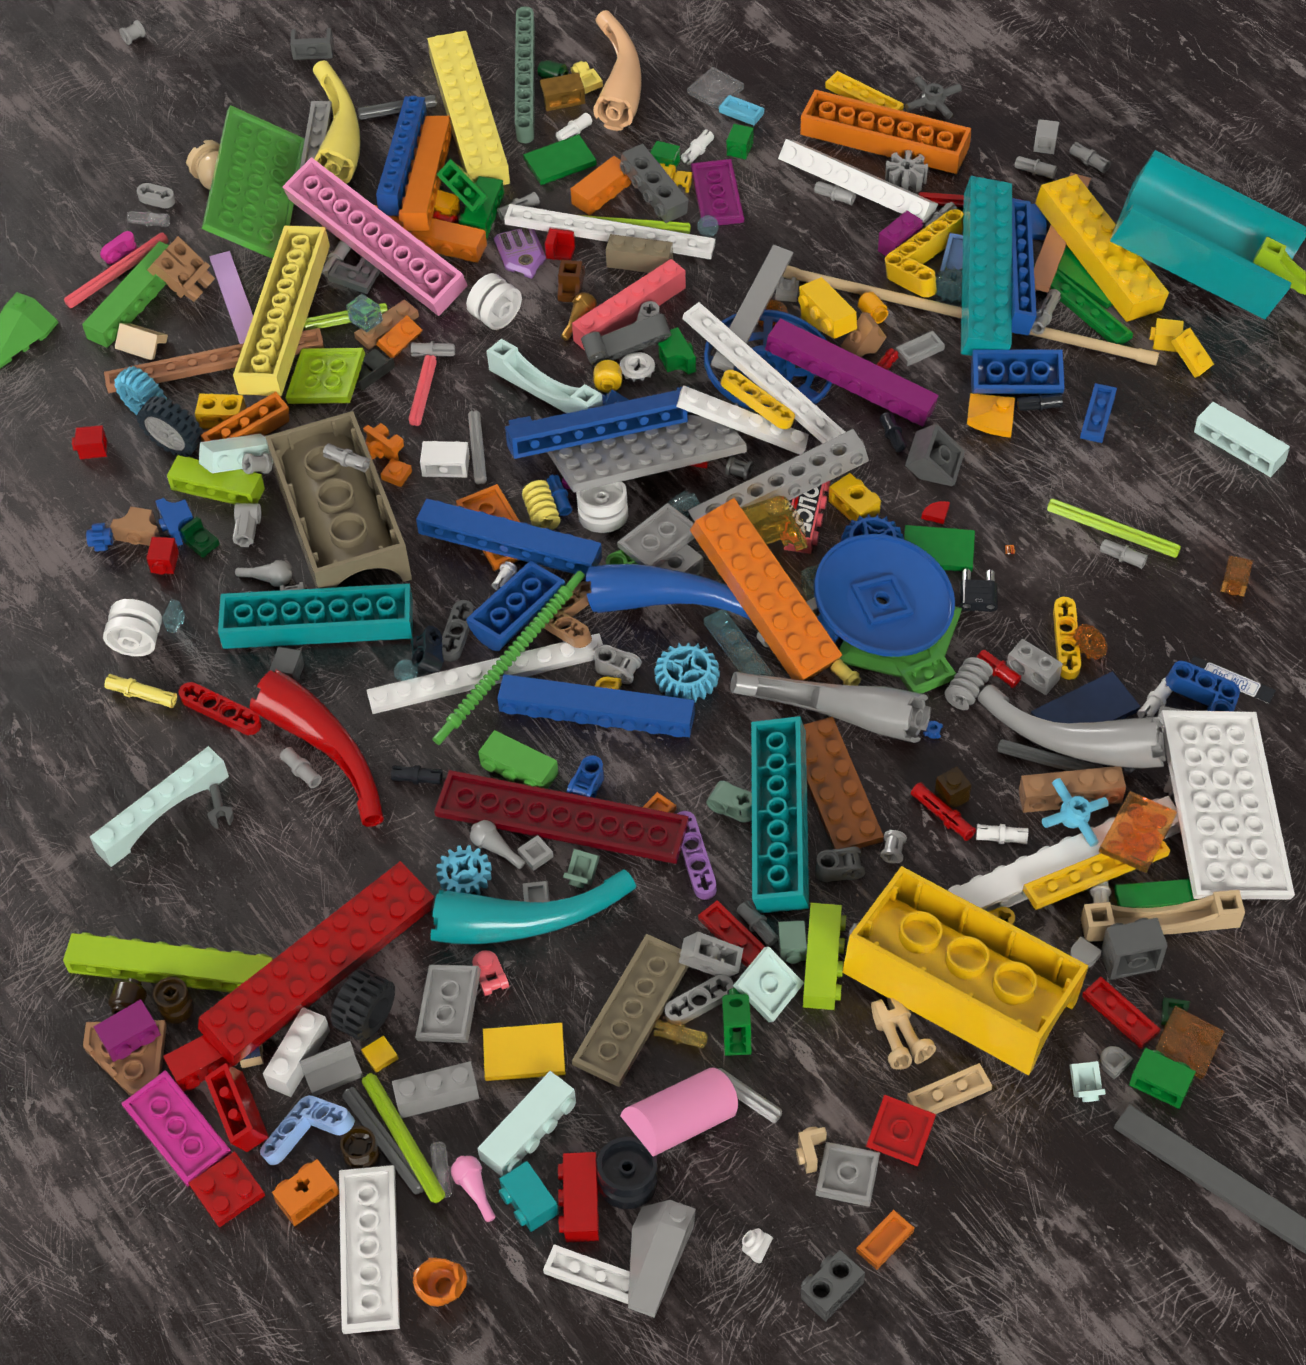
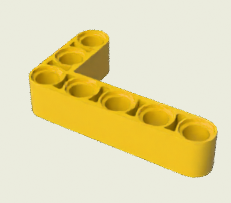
M958 209L947 211L885 257L887 278L921 297L935 295L937 292L935 271L923 264L946 248L950 233L963 235V212Z

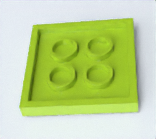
M301 349L285 397L288 404L350 403L365 357L364 349Z

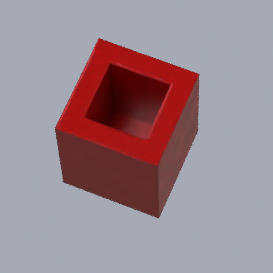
M103 425L76 428L75 437H72V447L74 451L78 452L80 459L107 457V437Z
M151 538L147 555V562L151 573L174 574L179 554L175 538Z

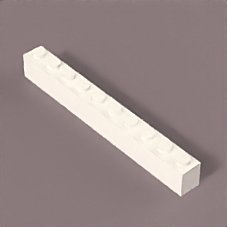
M1169 796L1153 799L1141 808H1132L1125 815L1118 818H1109L1103 824L1095 828L1091 827L1099 840V843L1093 847H1090L1082 833L1074 837L1068 836L1058 844L1051 847H1042L1035 854L1028 857L1026 855L1021 856L1012 864L998 866L991 873L984 876H975L970 882L961 886L954 885L948 891L987 912L999 907H1011L1028 899L1023 892V886L1026 883L1155 831L1159 833L1163 840L1180 833L1177 808Z

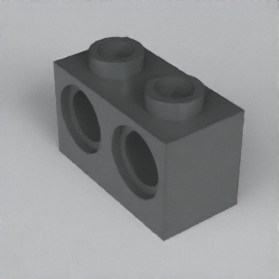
M841 1250L834 1256L832 1254L828 1255L821 1263V1269L815 1275L809 1274L801 1284V1299L825 1322L864 1283L865 1272ZM836 1270H843L847 1273V1276L838 1278L833 1273ZM823 1289L828 1295L820 1298L814 1292Z

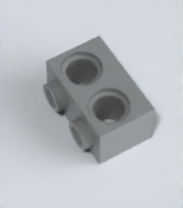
M1024 639L1008 654L1007 666L1020 674L1023 682L1044 695H1047L1060 680L1063 663Z

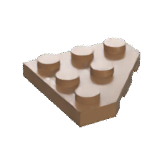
M154 1020L161 1035L156 1037L152 1043L142 1045L132 1051L126 1058L118 1059L115 1062L110 1058L93 1027L100 1022H86L83 1042L85 1051L130 1096L162 1073L167 1028L165 1020Z

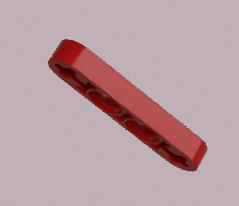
M187 682L180 687L179 696L185 706L245 735H254L260 731V717L249 708L193 682ZM208 700L216 701L213 707H204L205 702ZM230 709L236 711L232 717H225L223 715Z

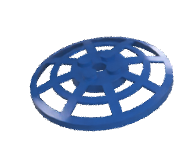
M764 310L759 320L764 321L763 332L752 333L749 341L763 339V345L753 347L752 349L790 383L794 376H807L804 384L810 388L816 374L803 368H795V364L766 351L768 335L772 331L773 322H778L781 318L824 340L826 338L811 324L794 315L781 311ZM736 314L724 319L722 323L729 328ZM707 341L704 350V365L713 385L733 403H738L741 407L755 411L724 389L717 380L710 366L714 357L710 355L713 346ZM735 366V368H734L735 371H740V372H742L741 370H739V369ZM827 380L823 390L816 397L802 392V394L812 403L817 404L826 396L832 383Z

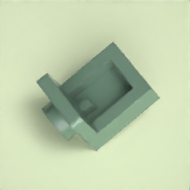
M574 849L568 872H564L563 878L570 880L569 885L583 888L584 884L592 886L600 856Z

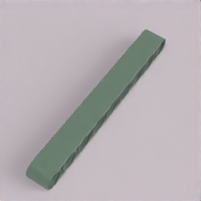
M527 6L520 7L516 11L515 130L516 138L520 143L532 142L535 133V22L533 9Z

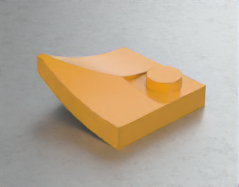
M970 393L967 425L989 434L1011 438L1015 398Z

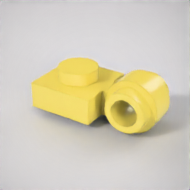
M586 61L573 64L571 73L580 74L585 94L603 87V80L594 68H589Z

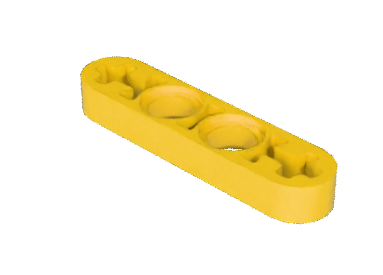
M726 370L721 379V385L724 389L778 428H791L795 419V414L792 410L735 370Z
M1060 597L1055 601L1053 609L1057 660L1063 663L1060 676L1071 680L1078 677L1081 668L1076 604L1069 597ZM1063 606L1068 610L1067 616H1063ZM1067 624L1072 627V630L1065 632L1060 629V626ZM1070 644L1074 647V650L1065 651L1061 646ZM1071 659V668L1073 670H1069L1066 666L1067 660Z

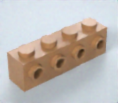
M1117 766L1021 776L1019 796L1023 813L1061 808L1063 801L1052 785V782L1057 778H1061L1072 798L1081 796L1087 799L1088 802L1106 797L1109 804L1122 803L1126 790L1122 768Z

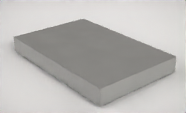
M667 503L617 542L618 548L639 565L659 567L694 539L690 532L694 523Z
M429 965L415 1036L418 1041L468 1043L481 972L479 966Z

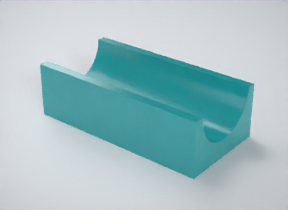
M1155 150L1132 184L1110 241L1265 320L1288 292L1292 283L1252 263L1254 257L1266 237H1269L1287 246L1285 251L1293 259L1306 238V226Z

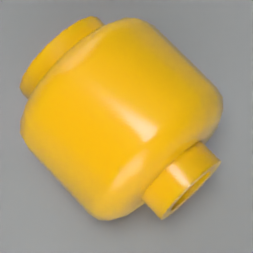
M603 360L597 363L593 372L595 387L605 393H609L611 390H618L622 384L621 366L613 360Z

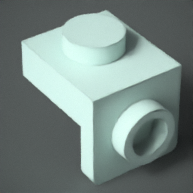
M1098 1061L1070 1064L1074 1097H1082L1083 1102L1098 1101V1095L1106 1094L1105 1089H1102Z

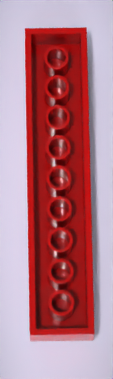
M400 861L199 1017L198 1029L226 1061L234 1067L258 1046L297 1017L302 1007L307 1009L432 910L435 897Z

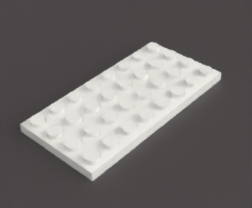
M1162 710L1159 717L1162 718L1164 727H1161L1193 898L1202 899L1213 895V892L1240 890L1242 899H1292L1295 894L1256 712Z

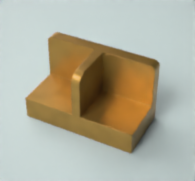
M579 73L540 80L546 111L585 104V90Z

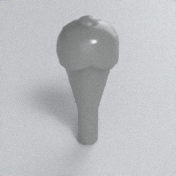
M275 560L271 564L255 568H236L235 575L237 577H253L269 582L274 587H280V585L285 586L290 582L292 570L287 562Z
M482 820L472 825L470 840L476 847L480 849L485 848L506 858L518 869L525 865V861L510 849L498 833L495 824L488 820Z

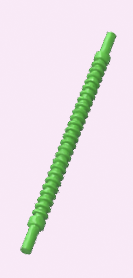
M577 571L565 586H561L557 590V594H554L549 603L545 604L546 608H542L541 612L537 613V617H534L533 622H530L529 626L525 627V631L521 632V636H517V641L512 642L513 646L510 645L508 647L509 650H505L504 655L500 656V660L496 661V665H492V670L487 671L488 675L485 674L483 676L484 679H480L479 684L475 685V689H471V694L466 695L467 699L462 700L463 704H458L459 709H454V713H451L446 718V724L433 737V741L436 744L440 745L454 728L457 729L462 724V720L466 719V715H470V710L475 709L474 705L479 704L478 700H483L482 695H487V690L490 691L492 689L491 686H495V681H499L500 676L504 675V671H508V666H512V662L517 660L516 657L521 656L520 652L525 651L524 647H528L529 643L533 642V638L537 637V633L541 632V628H545V624L549 623V619H553V614H557V610L562 608L561 605H565L566 601L572 597V591L585 577L583 572Z

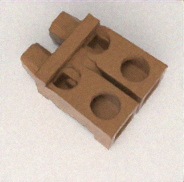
M179 236L147 269L153 276L156 274L166 282L174 292H177L176 294L180 298L185 295L193 302L203 293L194 283L198 281L206 289L215 279L207 270L210 265L206 261L204 263L201 257Z

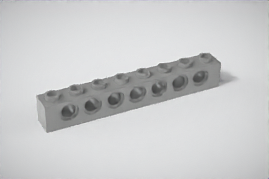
M854 429L847 431L689 509L690 518L694 523L697 519L735 498L748 519L751 520L868 462L869 459L865 446Z

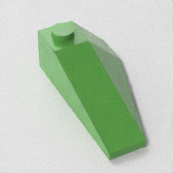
M18 292L13 295L0 313V368L11 362L12 357L21 350L25 352L30 349L29 345L36 340L42 341L58 324L57 319L36 299Z

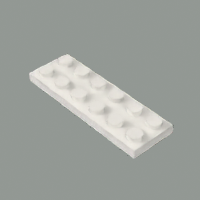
M391 1165L339 1170L343 1334L400 1329L395 1167Z

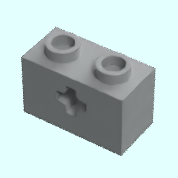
M696 932L684 938L679 963L714 976L727 975L730 977L739 973L744 948L701 932Z

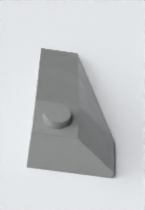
M672 1200L662 1201L641 1208L632 1228L628 1294L629 1309L655 1318L694 1228L695 1208Z

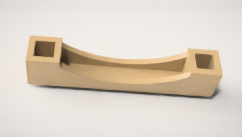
M1240 890L1213 892V895L1202 899L1164 907L1129 908L1114 906L1110 902L1084 904L1081 923L1085 940L1093 942L1103 941L1106 928L1116 923H1133L1141 918H1158L1164 935L1240 928L1245 915V909Z

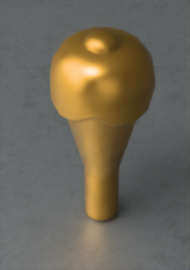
M581 292L573 299L569 323L561 335L563 340L567 341L573 333L572 323L597 307V301L591 294Z

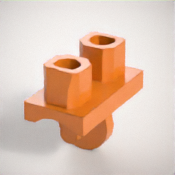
M382 423L374 428L369 425L363 428L364 432L367 433L365 443L372 459L385 456L389 460L392 458L399 460L398 452L404 447L403 439L396 434L387 439L389 430Z

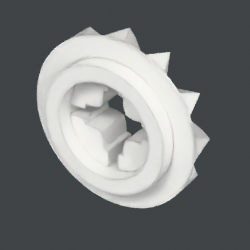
M642 352L630 353L623 357L620 362L625 379L632 378L633 382L636 379L643 381L645 377L651 378L652 372L655 371V362L652 357ZM638 363H640L641 368H639L637 371L634 370V368L638 366Z

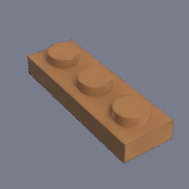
M404 299L354 332L355 339L370 350L376 346L379 339L406 315L412 320L418 318V310Z

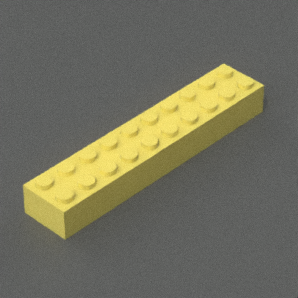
M461 31L427 38L430 59L447 116H450L452 133L463 169L475 182L481 176L503 180V185L510 184L508 163L467 32Z
M284 226L233 374L239 395L269 396L277 392L279 396H282L330 248L326 227Z

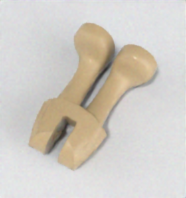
M887 998L890 1011L887 1010L882 999L871 1003L876 1028L879 1031H884L891 1046L892 1052L888 1056V1062L893 1069H906L911 1065L912 1058L916 1064H919L934 1054L936 1046L933 1040H920L915 1034L909 1020L911 1016L909 1009L893 998ZM896 1027H899L900 1031L902 1032L909 1046L910 1052L906 1047L902 1045L897 1034Z

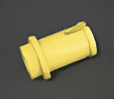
M841 659L835 661L831 666V671L843 681V685L858 686L860 683L859 673L852 671Z

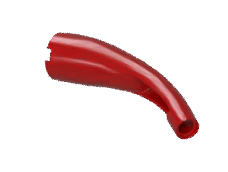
M276 669L275 672L270 670L258 683L257 687L261 690L257 699L251 698L250 710L287 732L305 740L334 760L349 778L359 798L357 807L362 825L373 827L381 824L384 817L378 791L369 766L353 738L330 710L308 689Z

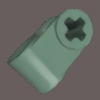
M719 781L706 801L707 806L712 811L734 818L739 822L751 821L752 793L726 781Z

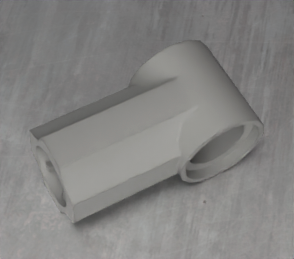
M236 503L234 508L235 528L233 541L235 544L240 545V547H249L250 544L254 543L256 525L260 524L261 506L258 503Z

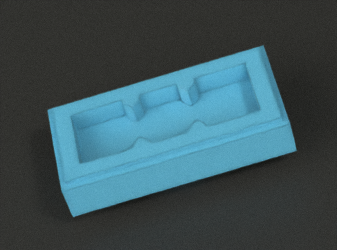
M728 95L719 106V113L755 126L763 116L764 108Z

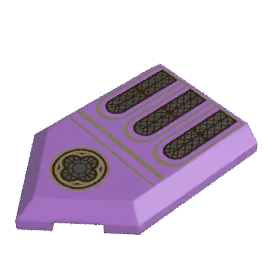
M520 228L497 234L494 238L504 267L508 271H517L523 273L525 277L532 279L538 267L546 260V255L534 229Z

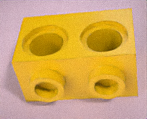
M199 394L195 410L196 421L200 424L199 427L211 429L245 410L243 395Z

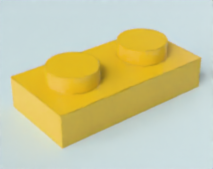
M1191 328L1185 329L1171 340V343L1195 378L1214 365Z

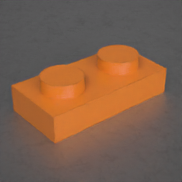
M406 315L379 339L376 345L390 358H394L421 334L422 329Z

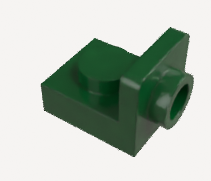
M199 517L194 518L181 528L184 543L202 558L220 545L219 539L203 527L202 520Z

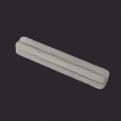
M718 1068L730 1079L740 1101L772 1123H776L782 1116L781 1108L722 1068Z

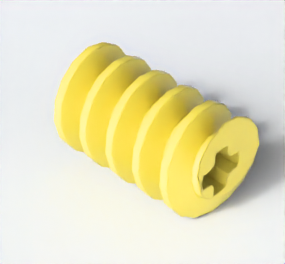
M536 480L526 485L522 491V497L532 526L551 530L557 528L561 519L558 517L559 513L548 482Z

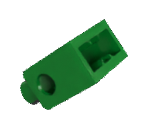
M732 988L727 991V995L722 996L725 1056L751 1055L749 995L740 994L736 988ZM733 1028H742L739 1032H733Z

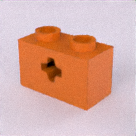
M316 1159L312 1163L303 1165L298 1173L289 1180L281 1181L275 1190L272 1191L277 1205L295 1227L339 1194V1190L334 1179L319 1160Z

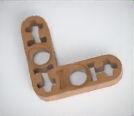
M591 581L579 583L572 591V597L566 601L565 605H561L562 608L557 610V614H553V619H549V623L545 624L544 628L575 648L586 647L592 641L589 628L573 618L574 615L589 605L587 593H591Z

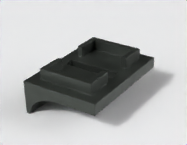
M376 349L365 355L355 386L363 391L394 369L393 357L388 359ZM363 365L368 367L372 372H369L366 368L363 367Z

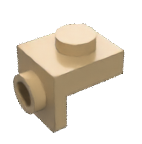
M809 1127L799 1132V1148L796 1149V1155L799 1165L804 1164L806 1174L817 1171L818 1160L814 1145L826 1143L827 1133L825 1127Z

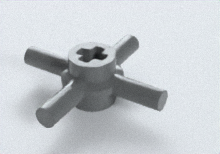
M917 76L914 82L923 93L920 99L905 104L906 110L909 112L924 106L928 111L939 110L946 119H950L953 113L944 102L947 96L962 91L961 85L958 83L943 89L941 85L936 83L928 85L921 76Z

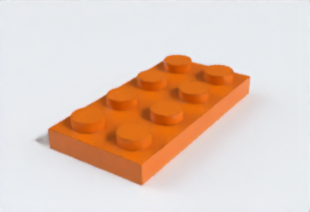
M498 484L456 500V506L520 522ZM482 550L494 571L500 569L501 564L507 561L511 563L520 561Z

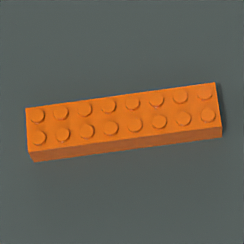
M814 90L801 115L800 135L891 157L893 153L897 152L904 159L905 150H911L912 160L918 157L919 154H922L925 157L924 165L928 164V167L957 174L970 147L972 128Z
M735 498L694 522L690 532L791 679L808 681L840 659L842 653Z

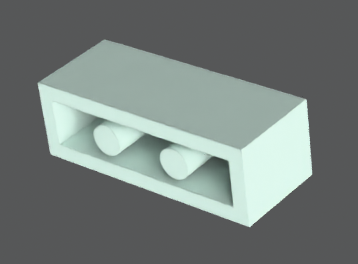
M260 433L200 442L199 464L211 473L243 469L242 459L245 454L250 453L253 456H261L263 453L269 454L266 438Z

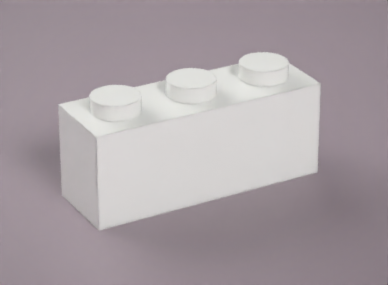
M302 1007L263 1072L268 1088L292 1097L304 1076L300 1061L316 1055L330 1032L325 1016Z

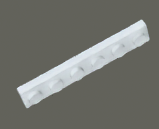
M683 385L676 407L799 455L803 454L806 449L809 434L794 428H778L763 416Z

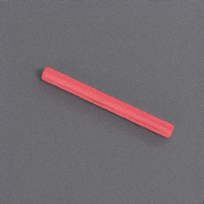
M163 232L159 233L64 298L65 304L69 308L75 307L137 265L159 241L167 244L169 242L168 237Z

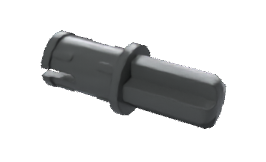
M744 901L738 906L737 913L747 922L750 931H755L768 946H772L778 941L779 937L767 924L766 916L761 915L750 901Z

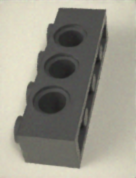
M643 143L622 152L621 171L630 178L633 186L638 188L644 200L650 203L658 217H661L665 223H668L687 214L688 198Z

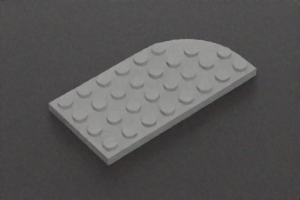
M687 415L688 422L549 451L547 453L572 491L578 492L745 453L747 449L746 443L734 429L702 416Z

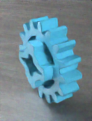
M470 845L467 846L466 850H462L461 846H458L457 852L449 849L448 857H440L442 864H437L438 873L436 875L442 890L447 889V891L467 894L475 892L479 895L481 894L480 887H488L487 880L492 879L490 872L492 871L491 863L488 862L486 854L481 856L479 848L472 852ZM477 865L481 868L480 873H478ZM448 871L451 872V879L448 877Z

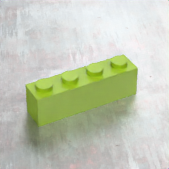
M177 455L167 474L171 490L230 504L258 503L265 489L262 475L256 472L246 474L244 470L238 469L211 473L199 464V460Z
M811 903L803 995L804 1008L834 1010L835 1000H841L842 985L836 984L837 977H842L843 961H838V953L844 954L845 938H840V931H845L846 915H841L842 905Z

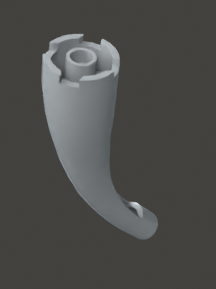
M734 672L731 679V693L753 696L816 711L876 734L913 743L920 740L918 734L920 730L926 731L930 719L931 707L925 706V701L928 699L927 695L886 686L828 684Z
M992 684L986 686L978 695V701L1001 722L1030 741L1052 751L1103 765L1129 768L1164 767L1162 761H1166L1167 756L1162 732H1159V727H1164L1161 717L1085 723H1057L1021 711L1010 704L1009 698Z

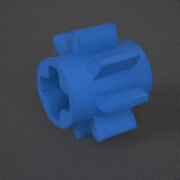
M105 523L94 524L92 529L87 530L86 539L88 547H94L95 552L108 550L107 545H113L111 528H105Z

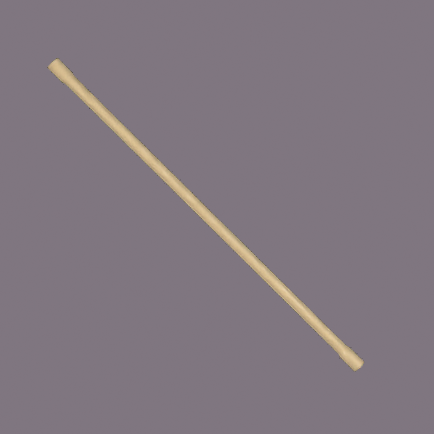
M787 266L783 274L784 278L792 280V277H795L796 280L808 283L822 277L834 289L859 295L874 292L880 300L962 319V307L813 273L793 266ZM1045 327L1042 334L1037 335L1032 331L1029 333V335L1135 359L1138 362L1155 366L1159 357V352L1132 348Z

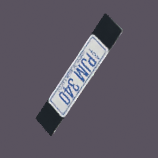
M1193 656L1190 662L1193 665L1235 682L1239 686L1240 692L1264 702L1270 703L1276 692L1275 689Z

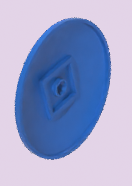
M864 534L848 538L835 545L826 553L815 574L814 596L819 612L825 622L843 640L868 653L887 657H901L920 653L936 644L943 637L954 615V591L943 568L926 551L901 538L883 534ZM880 597L886 600L887 604L879 603L876 598Z

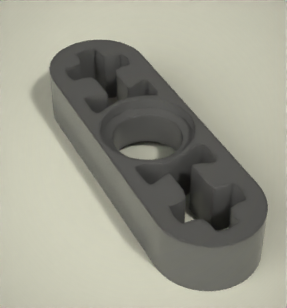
M460 600L452 607L442 636V654L447 662L458 660L462 654L470 631L466 619L474 612L473 604L470 601ZM463 610H467L463 614V620L460 619V613H462ZM455 627H460L463 629V632L452 634L451 630ZM451 642H454V649L447 652L446 650H449L451 647Z

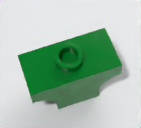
M678 327L671 329L672 335L667 340L658 343L660 361L667 373L674 370L685 371L688 375L696 372V357L691 343L685 340Z

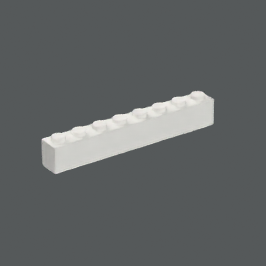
M785 140L778 158L901 214L909 211L922 219L923 223H927L932 218L938 206V203L794 140Z

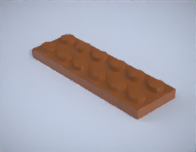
M829 717L804 724L806 730L807 786L833 849L847 847L863 848L883 842V833L834 718Z

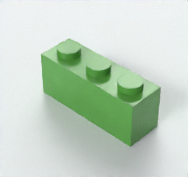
M495 730L479 750L482 767L489 772L494 771L502 775L509 782L548 789L559 774L557 760Z

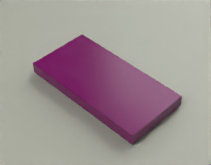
M732 160L691 163L692 178L702 227L744 223Z

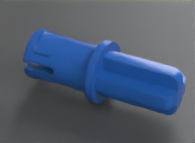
M552 474L547 479L549 489L551 490L559 515L567 516L573 511L567 497L568 491L564 489L560 477Z

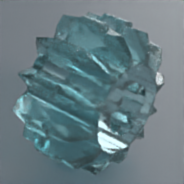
M955 266L953 269L945 267L944 271H939L936 277L937 296H942L943 301L949 299L951 303L954 300L961 302L962 268L957 270Z

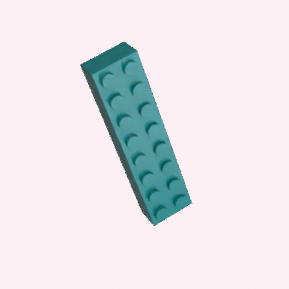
M410 583L221 594L218 634L223 649L412 639L413 597Z
M800 716L751 722L752 900L759 913L809 909L806 730Z

